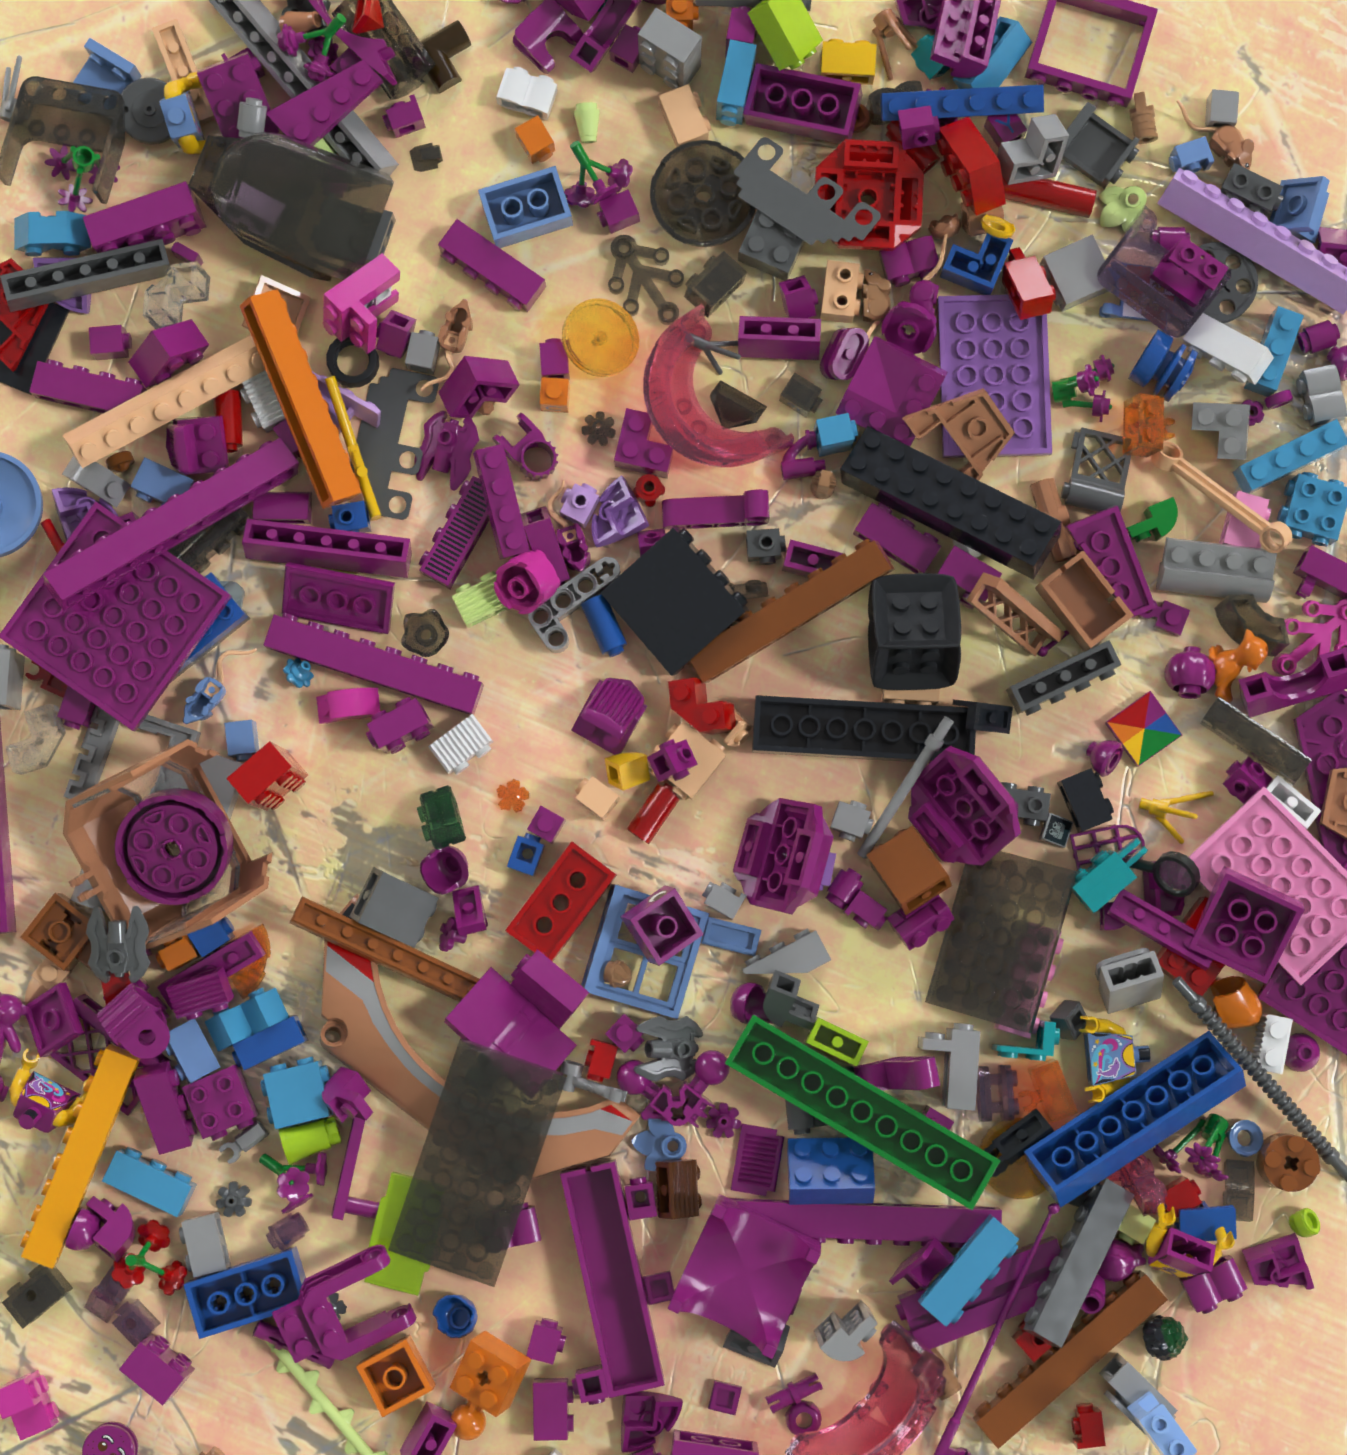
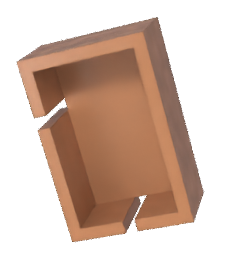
M1081 551L1035 587V590L1084 652L1091 649L1134 616L1119 596L1108 603L1106 599L1115 590L1084 551Z

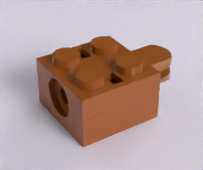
M54 893L21 935V938L63 971H72L79 961L91 970L88 965L91 955V942L86 934L87 924L91 915L63 893Z

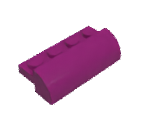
M942 0L930 60L952 68L950 75L958 78H971L983 73L989 63L1001 0Z

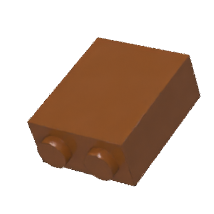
M913 825L908 829L898 831L886 843L876 845L866 855L872 869L905 916L952 886L947 872Z

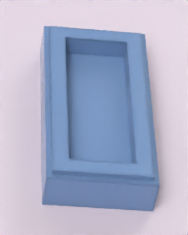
M708 917L702 944L755 956L761 930Z

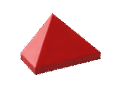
M358 0L352 32L359 34L384 28L379 0Z

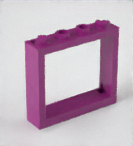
M1048 0L1024 78L1037 81V85L1048 84L1055 86L1058 91L1064 93L1072 91L1081 94L1087 100L1099 99L1107 102L1112 107L1118 105L1127 108L1132 99L1158 9L1130 0ZM1057 1L1143 26L1125 88L1038 63Z

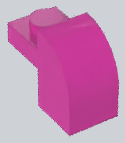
M378 688L335 690L327 692L326 695L316 697L319 724H328L345 719H365L380 712Z

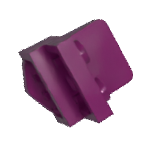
M223 416L176 418L172 420V424L167 426L166 449L172 467L184 475L212 473L222 467H229Z
M606 678L604 681L599 680L590 693L571 731L614 755L620 754L647 708V705L644 704V697L631 680Z

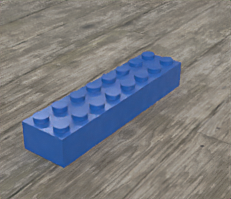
M1207 1031L1106 1097L1102 1102L1095 1104L1025 1150L1024 1154L1028 1165L1061 1208L1244 1088L1246 1083L1243 1069L1213 1034Z

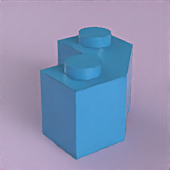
M56 211V216L51 215L47 217L41 216L40 212L22 214L14 218V250L23 251L25 255L31 257L41 256L43 252L51 249L61 250L65 255L77 256L81 251L91 248V241L83 217L87 215L70 211Z
M260 988L248 994L250 999L231 1009L227 1007L224 1010L213 1012L214 1016L206 1020L205 1024L218 1052L289 1018L276 988L266 992L264 988Z

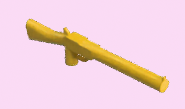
M336 377L325 378L371 521L381 518V513Z

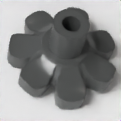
M232 1181L229 1183V1189L224 1186L219 1189L218 1194L222 1198L216 1201V1205L218 1208L225 1207L223 1214L226 1217H231L234 1212L238 1217L246 1213L244 1206L249 1207L252 1204V1199L246 1197L250 1192L249 1187L244 1185L239 1189L238 1182Z

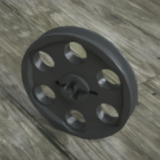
M1222 242L1200 245L1198 247L1210 253L1212 257L1227 266L1226 258L1228 256L1237 257L1240 261V266L1237 269L1229 268L1221 279L1220 286L1216 287L1214 291L1208 289L1202 297L1207 302L1205 310L1198 311L1177 297L1182 308L1195 319L1202 312L1221 323L1233 321L1250 307L1258 289L1256 268L1251 259ZM1240 280L1247 281L1250 285V291L1246 294L1238 292L1236 283ZM1222 301L1232 303L1234 307L1233 313L1228 315L1222 313L1219 307Z

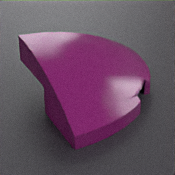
M645 1391L623 1395L621 1420L622 1453L638 1451L656 1443L654 1437L659 1435L664 1428L669 1432L680 1415L683 1400L670 1395Z

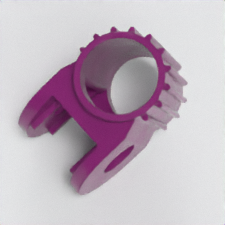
M520 412L516 416L519 421L518 425L527 433L523 439L514 447L503 435L500 437L496 434L492 439L496 445L503 444L506 457L513 464L520 467L519 472H523L525 478L529 477L531 481L538 479L540 482L542 478L547 479L549 474H553L558 464L556 459L559 454H556V447L551 445V441L547 442L543 433L527 416ZM535 447L546 450L551 457V467L541 473L531 471L524 462V453L527 450Z
M129 984L96 1014L112 1041L117 1046L122 1045L135 1057L142 1059L154 1058L160 1055L169 1044L170 1032L160 1003L152 995L136 985Z

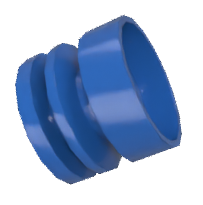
M1158 329L1143 351L1128 379L1143 388L1151 379L1156 380L1153 394L1157 395L1164 385L1168 388L1162 399L1169 402L1182 389L1191 375L1198 352L1192 349L1185 359L1181 356L1187 345L1182 344L1175 352L1170 351L1173 337Z

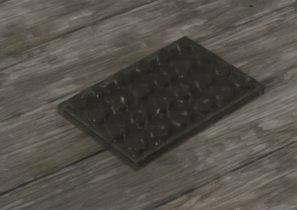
M1002 851L998 852L982 866L965 864L951 911L955 919L945 931L925 1003L1032 1034L1073 891L1072 887L1075 884L1078 872Z

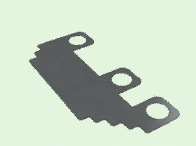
M767 137L761 138L734 170V174L739 177L737 186L742 188L738 197L809 245H813L816 240L821 243H825L828 239L838 242L841 238L851 241L853 237L864 240L881 218L880 212L865 202H859L845 219L832 212L830 209L843 194V188L827 177L820 178L809 193L805 194L772 172L770 169L783 154V148ZM766 144L773 146L775 156L770 160L761 159L758 155V150L761 146ZM824 184L833 186L835 189L834 197L830 200L821 199L818 196L820 186ZM866 209L872 213L873 219L871 223L860 225L856 222L855 215L859 210Z
M392 368L388 377L382 376L378 384L371 383L369 385L366 401L372 402L381 411L380 425L376 428L361 420L356 442L364 465L368 470L367 475L381 516L404 520L409 516L412 495L408 492L388 489L392 471L415 475L419 472L423 456L422 450L417 447L398 444L408 399L425 403L434 402L439 383L432 384L433 391L426 397L417 394L416 385L421 380L431 381L438 379L435 376ZM410 451L415 454L417 460L412 468H404L400 465L399 458L402 453ZM395 496H401L406 501V508L401 513H394L389 508V502Z

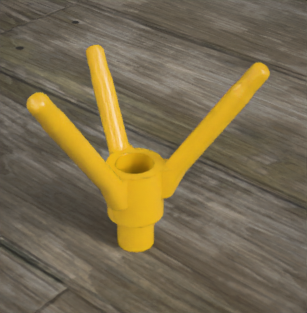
M1201 792L1161 800L1141 798L1139 808L1147 810L1149 814L1154 815L1180 844H1183L1184 839L1166 820V814L1169 813L1191 819H1197L1198 815L1171 808L1169 805L1210 797L1214 795V792Z

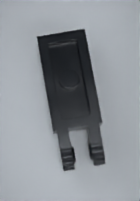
M1034 1109L994 1139L991 1145L984 1149V1151L996 1158L999 1152L1001 1154L998 1158L1001 1161L992 1177H997L1000 1173L1006 1171L1008 1165H1012L1025 1155V1150L1054 1132L1052 1126L1037 1109Z

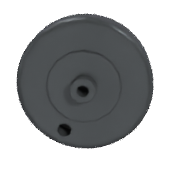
M141 78L133 81L122 91L117 104L118 119L123 129L134 140L144 144L155 145L171 139L160 106V100L164 98V87L167 83L160 79Z

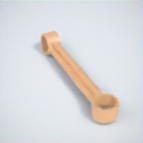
M1162 441L1157 445L1151 456V461L1157 468L1167 472L1174 471L1260 535V544L1266 551L1278 553L1291 543L1292 532L1286 524L1278 521L1269 523L1183 459L1182 450L1174 443ZM1270 530L1280 535L1282 545L1275 543L1271 539Z

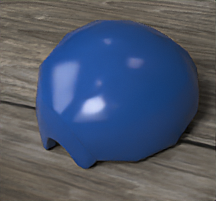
M446 1295L437 1301L433 1309V1316H435L438 1324L437 1329L448 1337L464 1338L474 1330L478 1318L477 1310L474 1303L463 1295Z

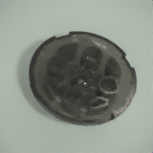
M710 140L688 142L669 152L661 160L652 177L650 186L651 206L660 226L674 239L696 247L721 245L738 236L747 227L756 209L738 197L742 188L737 186L739 177L734 174V170L743 161L744 157L739 152L721 145L720 142ZM700 192H708L711 195L710 199L706 202L698 199L696 196Z

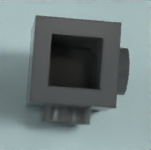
M779 528L746 531L748 562L759 561V565H772L776 563V560H780L781 552H786L785 535L780 536Z

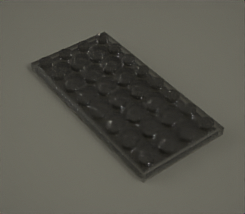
M461 1038L388 1250L495 1287L568 1075Z

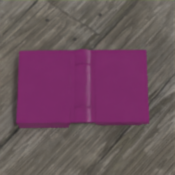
M492 967L488 969L444 1019L446 1025L476 1052H483L509 1080L531 1099L577 1046Z

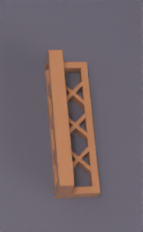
M983 572L966 600L1030 655L1036 656L1046 638L1060 642L1065 634L999 577ZM984 589H987L988 602L981 604L977 600ZM1003 603L1004 615L997 617L996 605ZM1019 617L1020 629L1013 631L1012 619ZM1035 630L1038 634L1033 643L1029 645L1028 632Z

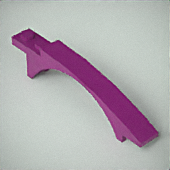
M308 0L327 25H329L332 19L326 10L323 0ZM342 28L338 30L335 35L361 60L364 59L380 77L392 86L398 84L387 62L395 57L396 54L391 47L387 46L384 39L360 37Z

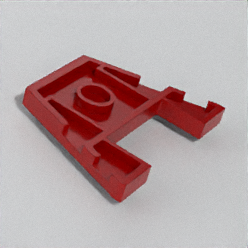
M12 258L0 263V275L23 270ZM0 278V321L13 332L0 346V360L14 372L49 304L10 312Z

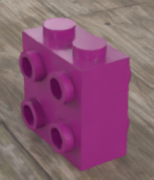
M407 697L395 704L396 709L388 713L386 710H383L371 716L372 721L367 723L370 731L366 732V735L373 747L381 749L385 753L391 752V754H395L406 747L405 743L411 739L419 741L430 735L429 730L434 728L422 703L416 698L411 700L410 697Z
M237 1064L182 1087L202 1139L211 1136L212 1141L228 1135L226 1129L237 1126L238 1130L254 1124L252 1118L259 1116L244 1076Z

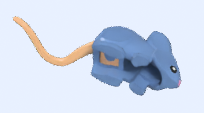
M256 648L250 651L228 650L220 655L217 660V678L206 677L202 679L195 687L193 695L186 698L184 724L206 720L213 715L211 711L226 695V689L223 686V659L228 655H249L257 650Z

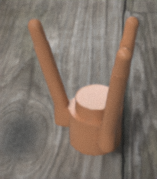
M885 9L874 17L873 21L876 27L872 31L877 38L888 80L891 81L893 80V75L882 36L885 35L886 38H889L896 34L907 50L912 48L909 42L915 48L918 46L916 45V39L904 27L899 17L895 16L892 9Z

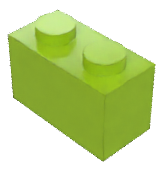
M816 1017L815 1024L805 1040L806 1043L856 1067L869 1042L819 1017Z

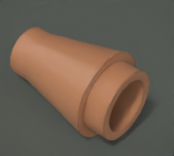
M287 11L280 17L279 27L282 31L283 24H287L296 33H307L321 26V17L317 11Z

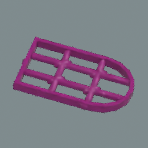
M1114 824L1111 827L1070 835L1074 853L1073 858L1075 859L1077 870L1080 868V865L1092 863L1090 859L1079 861L1077 850L1094 847L1095 854H1097L1101 845L1117 842L1118 850L1120 851L1125 840L1135 839L1136 837L1140 839L1141 847H1143L1145 842L1141 833L1129 825ZM1118 828H1127L1136 834L1120 837ZM1114 829L1116 837L1097 842L1095 832ZM1091 834L1093 841H1090L1089 844L1075 846L1074 837ZM1138 849L1132 850L1127 855H1132Z

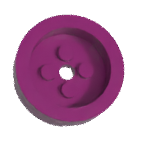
M182 788L159 790L143 798L123 819L115 840L117 865L120 866L126 877V882L141 896L167 905L190 903V901L209 893L226 872L233 854L232 830L222 810L206 796ZM174 841L179 846L180 853L176 856L169 855L165 850L166 843Z

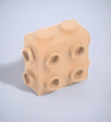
M684 721L679 726L675 723L665 736L668 738L667 741L674 739L675 743L687 740L698 765L688 770L690 775L678 781H674L673 777L666 780L674 786L672 791L680 798L685 800L686 797H689L692 800L726 758V754L723 753L725 748L713 738L709 742L701 735L702 732H699L692 725L686 724ZM659 745L654 748L650 755L660 750ZM652 769V771L650 772V774L653 775V776L656 778V776H655V774H654V772H653V769Z

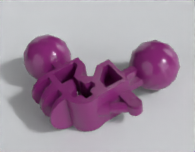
M716 1050L703 1052L695 1062V1077L690 1083L686 1081L682 1083L679 1087V1096H672L671 1088L663 1083L659 1087L653 1081L636 1074L634 1067L643 1064L639 1060H630L623 1063L617 1071L616 1080L620 1089L627 1091V1094H642L650 1100L649 1104L641 1112L643 1120H648L649 1118L661 1119V1121H668L674 1126H682L689 1122L699 1128L696 1122L699 1116L703 1118L708 1117L704 1111L707 1105L715 1107V1104L704 1096L703 1092L709 1085L722 1083L729 1074L730 1066L725 1064L727 1058L723 1053ZM684 1104V1116L677 1115L673 1117V1110L671 1108L675 1107L678 1109Z

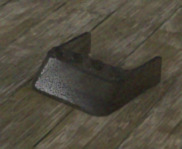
M39 76L27 78L20 87L0 152V180L4 185L11 186L21 151L28 142L42 141L69 147L75 146L76 148L86 146L93 151L103 153L92 191L100 203L107 204L125 145V102L122 95L110 89Z

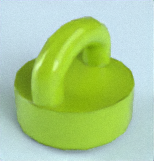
M1303 1208L1289 1217L1291 1229L1301 1237H1312L1320 1231V1221L1316 1213L1309 1208Z

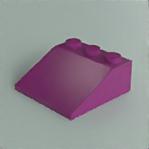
M1224 866L1211 891L1188 948L1267 984L1305 910L1303 903Z

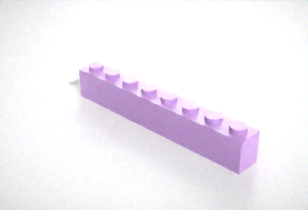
M1181 168L1178 169L1158 201V205L1344 315L1347 310L1346 266L1339 263L1333 255L1324 254L1315 249L1311 242L1295 237L1287 228L1277 226L1268 221L1264 214L1253 212L1246 208L1240 200L1236 198L1229 199L1225 194L1221 193L1217 186L1204 183L1193 172Z

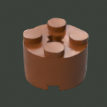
M1289 1133L1273 1134L1263 1141L1262 1147L1258 1151L1256 1167L1262 1179L1273 1187L1287 1192H1296L1307 1188L1314 1182L1321 1170L1319 1156L1314 1146L1308 1140ZM1286 1157H1290L1292 1159L1290 1161L1289 1167L1284 1166L1287 1163L1285 1159Z

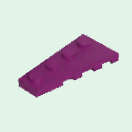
M363 59L268 111L266 115L304 155L383 83V80Z
M1118 506L1110 507L1065 526L1079 548L1087 554L1115 590L1112 594L1114 598L1119 596L1133 613V617L1156 608Z

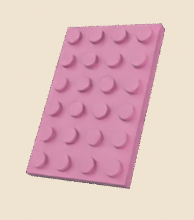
M1264 786L1189 856L1199 869L1200 883L1210 893L1225 866L1303 903L1305 910L1278 961L1283 969L1299 985L1305 983L1347 943V871Z

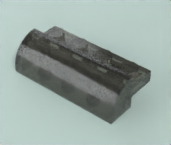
M344 0L331 13L334 18L338 13L344 15L346 22L341 28L360 37L384 39L387 46L391 47L396 54L395 57L387 62L398 84L392 86L383 78V83L381 84L389 99L402 98L419 88L425 82L423 77L436 64L393 1L379 0L384 28L356 34L352 32L358 0Z

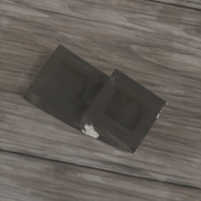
M1226 1159L1224 1162V1175L1229 1178L1225 1180L1223 1206L1233 1205L1235 1207L1236 1221L1252 1222L1255 1195L1254 1161Z

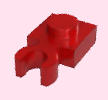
M31 661V663L39 667V671L36 675L26 672L25 676L32 681L43 680L40 688L64 698L68 685L34 661Z

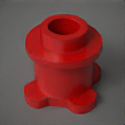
M646 474L637 480L633 493L636 498H641L647 507H653L656 505L658 497L665 494V487L657 476ZM647 485L654 487L650 492L644 490Z

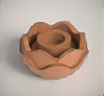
M957 214L953 216L944 215L939 221L932 220L928 231L938 240H943L945 234H947V238H950L959 233L961 218L959 219Z

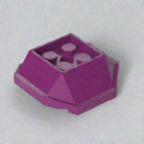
M949 746L924 768L911 788V806L909 807L908 819L942 862H960L982 866L1021 834L1018 820V803L980 756Z
M778 798L767 805L760 813L756 812L747 818L733 873L737 880L741 882L743 892L747 895L746 897L751 905L793 915L797 907L818 896L834 838L823 817L822 806Z

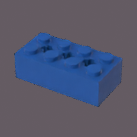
M297 1246L229 1267L227 1270L189 1280L183 1285L199 1339L273 1316V1311L298 1300L299 1291L306 1276ZM274 1278L281 1283L278 1290H276V1286L271 1287L270 1285ZM247 1286H249V1289L252 1288L254 1292L251 1299L249 1295L245 1296L243 1293ZM220 1295L226 1298L227 1303L224 1304V1307L222 1303L218 1304L216 1301Z

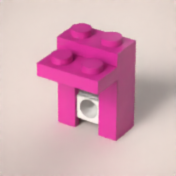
M383 253L324 293L323 326L330 335H335L341 342L349 337L357 348L361 347L367 354L376 348V317L399 300V292L396 289L391 291L395 283L400 281V270Z

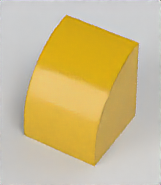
M628 752L604 758L608 783L623 791L651 780L646 754Z

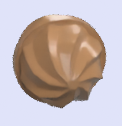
M621 960L609 961L603 975L604 981L614 988L624 987L632 977L631 968Z

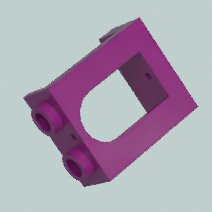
M1183 236L1161 258L1149 278L1194 308L1208 289L1215 290L1229 268Z

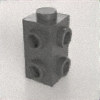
M1236 163L1231 167L1220 189L1221 193L1225 194L1229 199L1236 198L1253 212H1260L1266 217L1271 210L1277 211L1284 198L1280 195L1283 186Z
M1001 782L1018 803V819H1022L1024 825L1040 826V822L1048 821L1051 793H1044V788L1028 786L1027 790L1016 789L1017 784Z

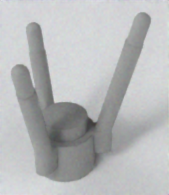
M20 55L16 58L11 85V68L6 67L2 103L0 106V118L18 125L21 119L28 120L30 111L46 87L44 83L39 86L25 109L22 107L23 102L14 98L22 62V56Z

